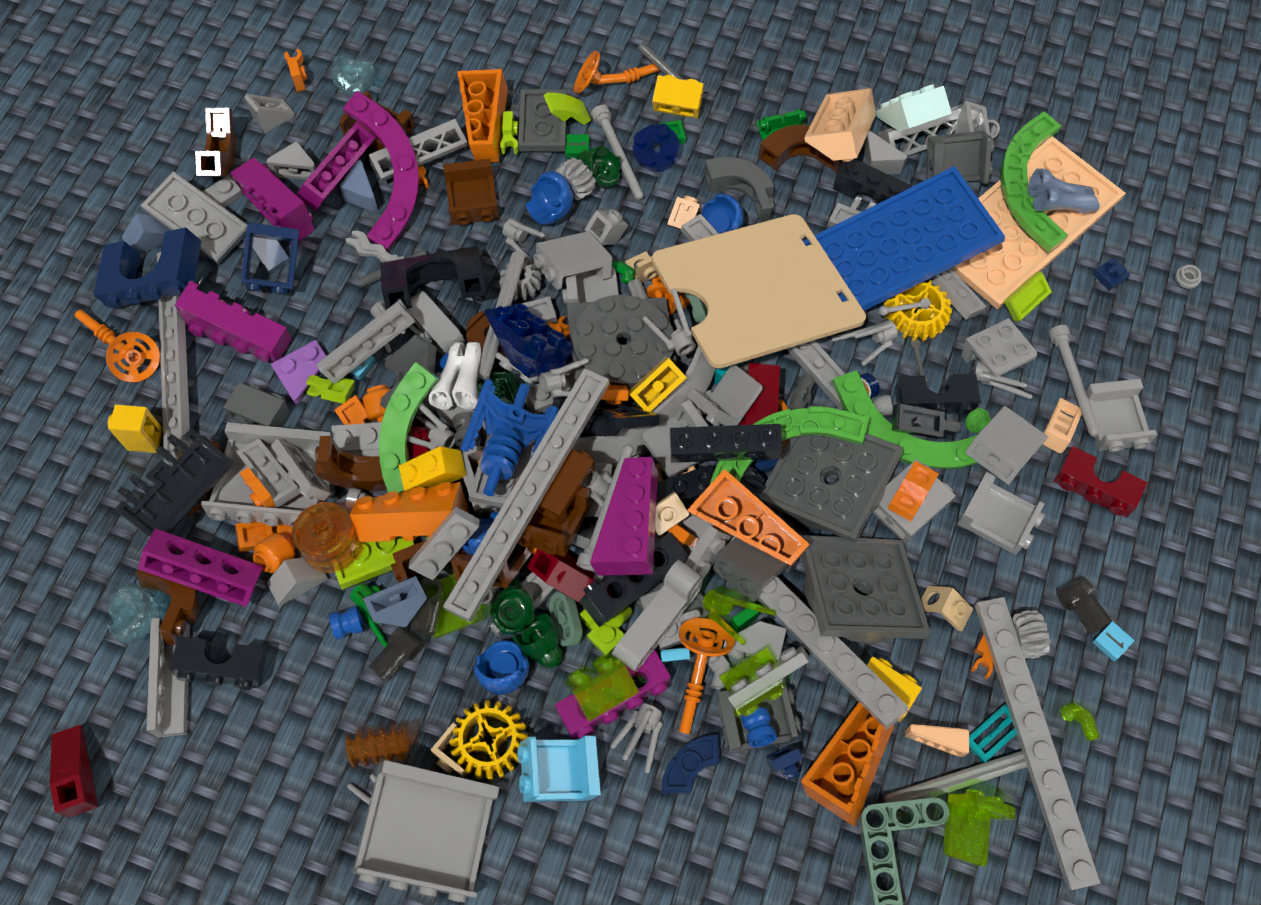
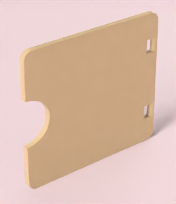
M792 214L654 252L652 257V264L669 293H672L671 290L675 288L677 292L689 293L698 297L706 305L708 312L706 318L700 324L692 327L691 332L708 363L714 368H724L863 325L866 319V314L804 219L799 215ZM807 237L811 245L806 246L802 239ZM842 292L848 301L842 302L837 294Z

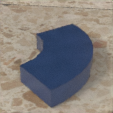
M718 734L694 739L676 753L665 770L661 794H690L692 783L698 773L707 767L719 765Z

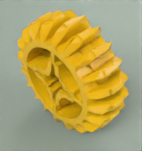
M932 280L927 283L922 282L887 299L883 306L888 308L918 303L923 298H927L931 303L928 309L920 307L916 314L914 312L917 308L889 312L884 316V319L891 320L895 324L897 331L903 333V339L911 336L912 340L915 341L917 337H920L924 342L927 340V337L933 339L937 333L941 334L948 325L952 314V308H950L951 300L946 299L947 291L940 292V285L935 287L932 285Z
M486 700L484 709H481L478 703H474L475 712L471 713L466 708L464 713L467 718L465 720L461 717L456 718V722L461 727L454 728L452 734L458 737L450 739L449 743L451 746L457 747L451 751L453 757H460L456 763L460 767L467 764L465 768L466 774L470 775L476 768L475 777L477 779H481L484 771H486L488 780H492L493 771H497L500 778L504 777L502 768L507 766L509 771H514L511 761L514 760L519 763L517 757L518 747L520 746L519 742L528 738V735L520 733L526 729V725L524 722L517 723L521 718L520 714L514 713L511 715V706L508 705L501 711L502 703L500 701H497L494 708H491L490 701ZM486 719L501 720L509 727L504 729L502 727L492 728L488 725ZM478 723V734L466 744L469 731ZM485 728L492 738H496L492 739L494 742L492 744L493 752L486 742H482V740L486 741L484 738L486 736ZM512 736L508 751L500 757L499 746L507 741V737ZM484 751L490 755L492 761H478L468 753Z

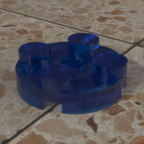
M664 123L650 125L637 132L633 143V153L637 163L641 167L644 166L654 172L670 168L676 162L675 159L680 153V143L676 133ZM654 144L662 145L659 152L650 150V148Z

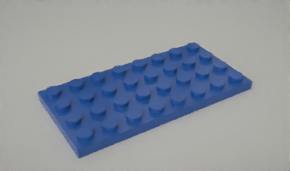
M955 166L814 235L863 311L1005 242V235ZM808 239L803 241L806 246L811 245ZM842 292L837 294L842 302L848 301Z

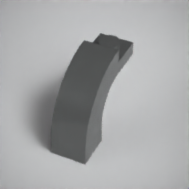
M718 157L705 160L704 176L710 193L723 190L740 191L752 200L760 223L770 220L771 211H774L772 200L774 185L761 168L747 160L735 157Z

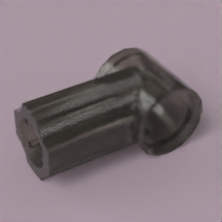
M1079 576L1057 589V597L1060 603L1067 610H1073L1090 635L1112 622L1095 598L1094 587L1087 578Z
M426 577L419 582L425 595L430 589H438V593L434 597H426V601L413 617L410 631L420 636L430 637L436 634L441 607L446 600V593L437 578L431 580Z
M399 626L389 637L388 645L368 667L378 677L388 683L407 661H412L420 654L425 646V641L407 626Z

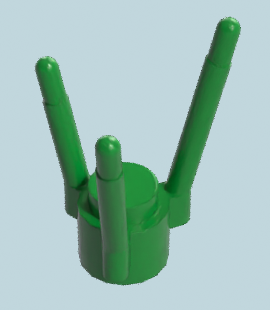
M366 583L359 584L352 590L350 599L357 605L360 613L364 616L384 649L389 651L390 646L376 625L380 623L373 622L363 598L381 590L377 585L370 588Z

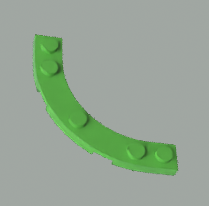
M1044 111L1023 126L1013 137L1003 157L1000 178L1003 195L1012 215L1020 226L1049 253L1064 242L1068 234L1043 211L1035 210L1033 206L1034 198L1029 196L1027 188V163L1031 154L1042 143L1058 133L1061 125Z
M415 362L394 391L386 407L381 424L379 457L382 476L388 493L393 491L398 493L406 492L403 489L399 465L409 461L407 448L408 432L419 406L439 379L419 362Z
M857 370L832 380L844 410L869 417L866 429L867 434L903 447L900 462L910 465L918 459L922 464H926L930 468L946 470L960 469L979 464L965 454L977 435L953 442H934L919 439L907 433L892 431V424L883 417L872 403Z
M811 406L809 408L780 411L759 420L753 425L781 424L782 441L799 436L819 435L862 445L869 417L830 407ZM754 460L719 461L710 484L724 469L740 482L745 471Z

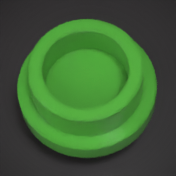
M983 408L971 411L965 422L966 428L970 432L980 433L991 421L988 411Z

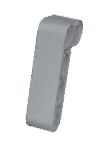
M677 560L666 574L663 587L618 642L612 655L633 671H638L701 589L703 577L682 561Z

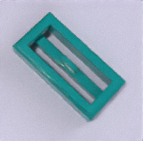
M1005 704L969 736L971 752L980 758L979 761L982 764L1016 735L1015 728H1013L986 754L981 750L1012 722L1009 709ZM1005 713L1008 718L977 745L973 740Z

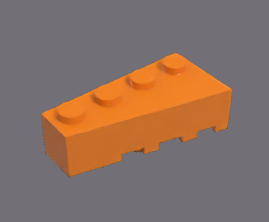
M502 69L457 71L468 141L474 159H490L491 162H499L503 112L506 108L508 92Z
M725 469L687 510L695 517L790 567L810 545Z
M444 482L435 487H416L406 492L398 493L393 491L383 496L361 497L355 501L350 517L360 542L392 541L396 536H401L404 541H414L418 536L427 535L429 538L455 506L467 513L469 508L461 483L451 484Z
M858 703L801 780L807 796L855 827L895 723L886 730Z

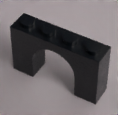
M478 246L380 263L381 289L386 310L399 300L405 304L407 309L412 308L411 294L413 290L421 284L434 280H452L457 282L460 286L462 299L487 295Z

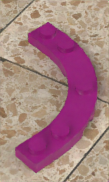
M356 91L344 106L343 111L369 129L380 140L389 153L394 171V185L390 201L382 216L367 234L368 240L374 244L384 246L386 252H388L407 226L414 211L419 179L417 161L411 143L398 122L377 103Z

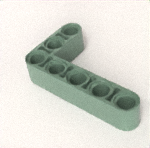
M926 798L869 805L861 810L858 822L871 905H903L891 831L927 828L944 824L949 817V809L943 800L939 798ZM929 804H934L939 808L940 816L936 821H932L927 817L926 808ZM899 807L906 808L910 813V820L907 824L900 823L896 818V811ZM870 810L876 811L880 815L881 822L877 828L869 826L866 821V815ZM875 841H879L885 846L886 853L881 859L875 858L871 853V846ZM882 872L886 873L891 880L890 887L884 891L880 890L876 884L877 875Z

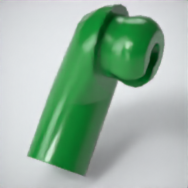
M612 261L611 267L615 268L616 273L622 274L621 280L623 283H629L634 280V274H636L634 268L623 261Z

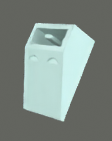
M934 84L880 104L881 109L876 111L877 118L899 132L952 114L944 86L935 88Z

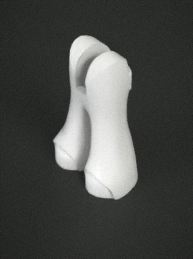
M455 342L450 347L445 368L429 394L430 405L438 409L447 410L453 406L455 401L457 406L465 410H473L479 397L477 373L481 358V345L478 342H468L466 351L463 342Z

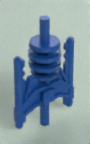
M490 379L485 380L460 449L463 452H468L469 449L473 450L476 443L474 439H477L479 435L477 431H480L484 421L486 433L491 435L483 450L480 466L482 472L488 476L483 493L487 496L494 495L499 480L511 478L515 468L518 466L522 448L526 449L535 442L532 452L536 451L559 409L556 406H551L550 409L547 408L545 414H532L523 409L530 390L527 384H520L514 403L508 404L494 394L496 387L493 386V382Z

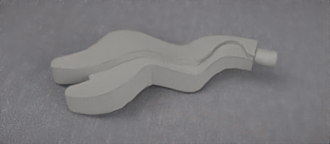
M352 231V236L357 239L346 238V243L353 246L360 256L377 257L381 262L404 259V256L398 257L397 255L387 253L384 246L380 244H371L366 234L361 231Z

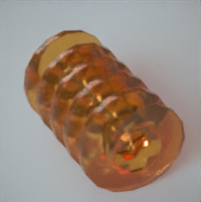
M406 723L402 725L401 733H398L395 726L391 725L390 733L387 735L383 727L379 728L378 736H374L371 728L368 729L365 738H363L360 730H356L355 739H351L348 732L346 734V753L352 768H358L360 761L365 767H368L372 759L376 765H379L383 758L394 762L395 754L400 762H404L409 752V737Z

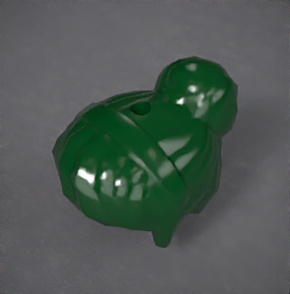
M597 146L589 151L584 150L579 153L577 160L580 159L584 165H588V169L593 172L592 176L596 180L595 185L609 188L614 187L619 182L620 155L615 156L605 146Z
M515 577L507 588L499 587V591L492 600L490 615L494 625L503 634L514 635L521 632L525 625H529L535 618L531 594L524 589L522 583Z
M535 614L534 620L529 625H525L523 631L519 632L520 634L513 635L514 642L521 648L522 652L528 657L537 659L542 667L552 669L557 667L562 661V651L558 646V630L548 614Z

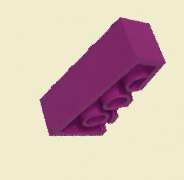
M253 157L230 173L246 198L272 226L298 229L299 241L315 231L312 223L314 218L306 208L305 203L285 186L279 178H276L266 164H261Z
M191 281L174 306L188 326L190 333L197 337H202V335L208 337L214 343L221 346L224 344L232 346L239 353L246 354L247 352L253 354L263 362H276L281 359L292 341L285 326L258 313L251 316L248 310L235 302L230 306L220 299V295L209 291L207 295L199 291L198 284Z
M652 457L624 458L590 560V564L597 576L653 574L658 471Z

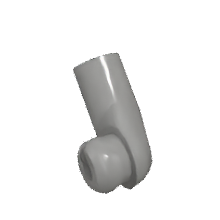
M724 655L708 656L707 664L714 672L711 687L717 690H725L730 664Z

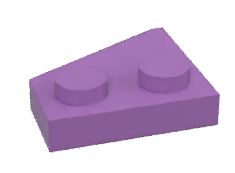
M316 340L271 364L295 405L300 403L302 400L300 396L308 386H311L306 384L309 376H318L321 373L316 364L325 358L326 355Z

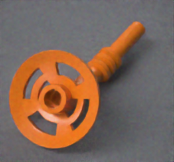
M593 51L578 73L574 84V92L577 94L581 93L590 83L609 84L626 82L629 84L630 82H635V79L638 81L640 77L660 70L654 64H649L640 68L633 67V69L630 68L628 71L624 70L623 73L601 75V72L598 71L600 53Z
M82 309L75 313V317L91 329L95 337L104 344H109L106 352V362L109 370L117 378L126 382H139L147 379L155 372L159 365L160 353L156 343L149 336L140 332H126L116 337L114 331L104 324H99ZM136 338L145 341L151 350H147L141 343L136 341ZM134 345L140 347L142 352L137 351ZM145 358L151 359L149 366L139 373L137 367L143 364ZM124 359L129 363V366L124 365L121 360ZM117 362L121 368L129 371L128 374L120 372L114 363Z
M694 618L685 621L680 626L678 633L681 643L692 652L697 653L691 682L687 683L689 689L685 690L687 695H684L686 702L679 727V732L690 735L697 703L701 701L698 697L702 696L700 690L704 688L702 680L708 656L725 655L733 649L735 644L734 634L727 626L706 618ZM700 628L710 629L716 631L717 633L714 634L713 632L708 630L700 631ZM688 631L691 632L689 636V641H687L685 637ZM723 640H726V647L724 649H721L723 645Z

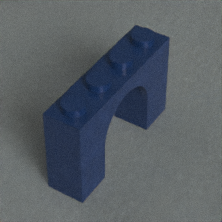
M186 227L166 231L157 264L149 273L137 279L136 273L140 253L125 241L104 245L93 296L105 306L117 308L123 305L138 304L143 301L181 295L188 283L195 281L201 240Z

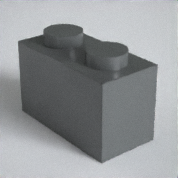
M240 382L223 407L230 419L241 424L282 427L290 413L285 403L286 400L276 393L270 395L254 384H249L248 386Z

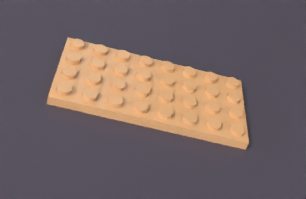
M1053 136L1031 154L1027 163L1028 184L1037 168L1047 169L1053 176L1064 182L1093 187L1100 208L1095 212L1086 214L1069 209L1043 211L1068 234L1064 242L1048 253L1020 226L1012 215L1003 195L1001 180L979 197L980 202L1005 235V242L952 267V269L966 284L997 310L1005 304L1004 300L1035 272H1041L1121 201L1126 194Z

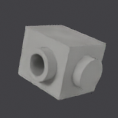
M613 209L596 210L584 230L586 232L590 231L603 246L616 245L628 224L622 220V215Z

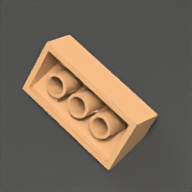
M872 89L826 94L804 137L805 142L833 161H851L857 158L876 116Z

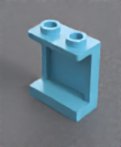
M584 736L579 740H536V737H528L520 742L517 752L518 761L522 766L519 789L523 793L524 802L589 801L601 795L596 736Z

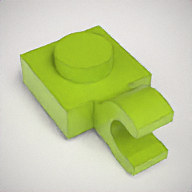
M513 111L503 112V138L500 142L502 154H505V149L509 146L514 148V154H517L519 151L518 141L514 138V136H518V121H514Z
M310 375L306 381V384L311 385L307 391L308 395L316 397L321 394V399L342 404L348 401L355 389V380L341 378L334 384L329 379Z
M583 610L579 614L581 616L580 620L591 630L587 634V639L607 657L625 634L619 628H612L607 625L599 628L588 612Z

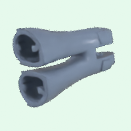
M1037 168L1030 178L1028 193L1030 197L1035 198L1033 206L1037 211L1069 209L1086 214L1095 212L1100 208L1093 187L1064 182L1053 176L1049 170Z

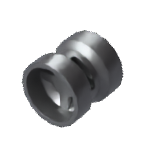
M461 412L452 419L453 427L457 430L454 436L455 444L461 447L473 412ZM477 431L479 435L477 439H474V441L476 442L475 446L479 445L482 442V434L480 431Z

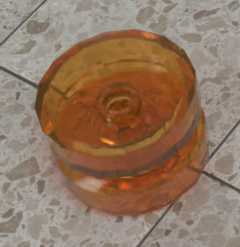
M331 502L314 504L302 511L294 521L291 532L293 543L310 568L323 573L340 571L353 563L360 552L362 543L359 541L350 514L344 507Z

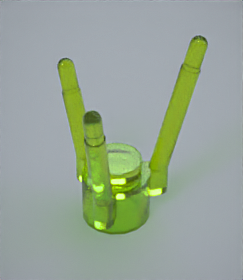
M714 589L708 591L703 600V608L709 611L708 618L717 622L741 645H745L746 641L720 617L728 615L732 605L776 615V611L773 609L732 598Z

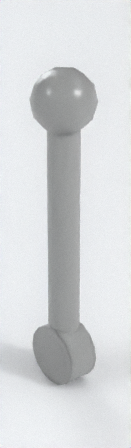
M923 298L918 303L888 308L881 306L879 314L885 316L889 312L918 307L928 309L931 303L929 299Z

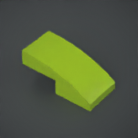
M547 92L544 94L550 112L563 122L570 117H573L583 125L591 121L584 103L579 99L561 93Z

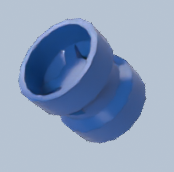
M357 605L349 607L342 613L338 611L329 613L331 629L336 640L345 638L349 633L358 634L364 632L362 618Z
M766 708L752 709L741 717L743 727L748 730L747 739L750 747H764L777 739L774 727L770 726L771 717Z

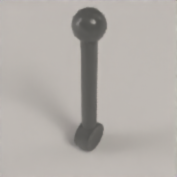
M918 339L915 341L911 340L910 348L914 349L919 375L923 376L925 374L919 352L921 342ZM925 376L926 385H927V384H928V378Z

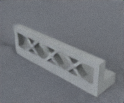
M963 104L951 107L952 114L900 132L892 127L878 132V135L895 148L894 140L902 138L907 141L904 150L901 151L907 156L927 149L928 137L937 136L935 133L939 125L944 124L949 127L946 135L952 134L955 131ZM920 131L928 134L926 141L922 145L914 141Z
M456 119L408 138L414 153H416L417 167L468 145ZM457 138H459V140H460V141H457V142H455V143H453V144L448 143V142L453 141V140H455V139H457ZM437 147L436 151L431 152V153H430V152H427V151H429V150L434 149V148ZM386 148L369 154L371 166L381 181L394 177L393 169L384 173L382 171L392 166Z
M399 300L316 365L319 371L335 384L408 328L415 320L405 304Z
M151 618L147 731L158 738L187 735L188 682L177 680V676H174L169 668L175 645L163 642L159 631L163 620ZM188 623L182 635L184 637H190V625Z

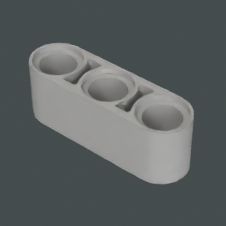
M421 291L411 298L412 308H409L408 311L415 320L413 324L425 334V337L432 345L436 346V350L442 356L449 352L450 347L455 342L465 343L457 327L425 292Z

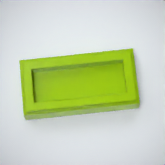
M1035 272L1009 295L1004 302L1013 320L1021 321L1052 291L1043 273Z

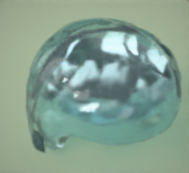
M337 55L332 64L331 77L338 89L347 94L354 95L356 91L364 93L372 86L375 69L372 62L357 61Z
M134 583L121 587L107 605V612L113 619L112 624H108V628L121 643L132 644L141 640L150 633L152 618H159V609L154 598L146 590Z

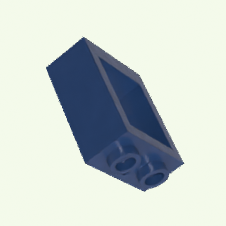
M247 222L241 284L245 285L247 290L261 292L262 288L272 289V293L287 295V291L293 292L299 230ZM254 237L291 242L287 283L250 278Z

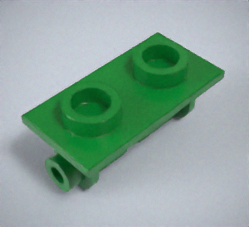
M796 109V111L785 113L783 116L780 114L770 117L764 116L761 120L756 121L762 141L781 128L792 125H805L803 120L806 119V113L804 110Z

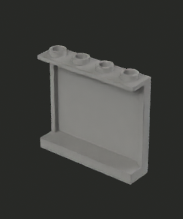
M227 422L225 433L229 440L224 454L234 461V465L214 485L210 500L202 501L201 505L207 516L217 521L230 519L246 524L260 522L268 526L280 524L289 525L296 529L304 527L314 528L321 502L317 498L309 499L300 493L277 508L255 506L249 497L252 492L239 474L246 469V466L239 459L236 451L259 438L276 459L277 454L271 445L278 438L297 446L315 471V448L319 446L320 436L332 437L331 432ZM279 462L286 473H288L287 468Z
M384 760L379 764L352 874L360 875L359 881L370 884H377L378 879L390 881L389 887L407 891L408 885L420 888L419 894L437 897V892L449 894L448 900L466 903L467 898H476L477 893L473 892L492 801L497 799L499 787Z

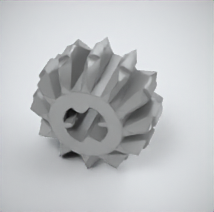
M573 157L563 162L556 170V172L562 174L567 179L573 193V198L576 200L588 196L595 188L596 180L592 176L593 172L580 159L577 160Z
M527 259L523 263L513 297L514 301L519 297L526 301L528 295L534 298L536 295L535 291H540L541 273L537 271L535 264L529 265ZM509 263L506 264V270H501V273H500V276H501V279H500V280H501V281H500V287H501V288H502V284H503V281H504V278H505L506 271H507V268H508Z
M1037 610L1021 611V613L1014 614L1011 619L1024 658L1034 659L1049 653L1051 641L1044 617Z

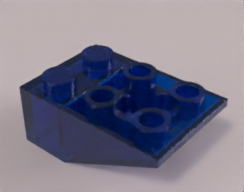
M517 303L510 306L485 309L484 314L510 364L526 377L540 376L541 373L565 366L573 344L565 339L562 333L555 331L547 325L544 319L537 317L529 311L526 305Z

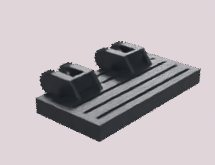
M567 397L553 398V406L560 410ZM600 400L583 430L587 433L592 432L600 437L617 436L622 428L659 425L660 415L624 403L608 404L606 400Z
M192 428L183 436L191 444L190 447L173 434L167 438L174 447H177L184 453L178 460L165 448L159 446L155 450L172 467L162 459L145 476L147 480L154 484L153 487H150L135 474L129 478L136 487H139L146 493L141 500H138L126 488L120 487L117 490L134 507L132 508L122 501L115 508L116 512L149 538L155 528L171 533L234 465V461Z

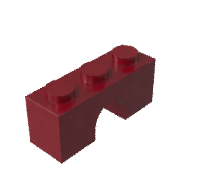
M1072 446L1065 455L1053 482L1059 484L1066 491H1073L1083 496L1091 503L1108 508L1115 515L1127 518L1137 508L1148 482L1123 470L1113 482H1103L1094 473V464L1097 457Z

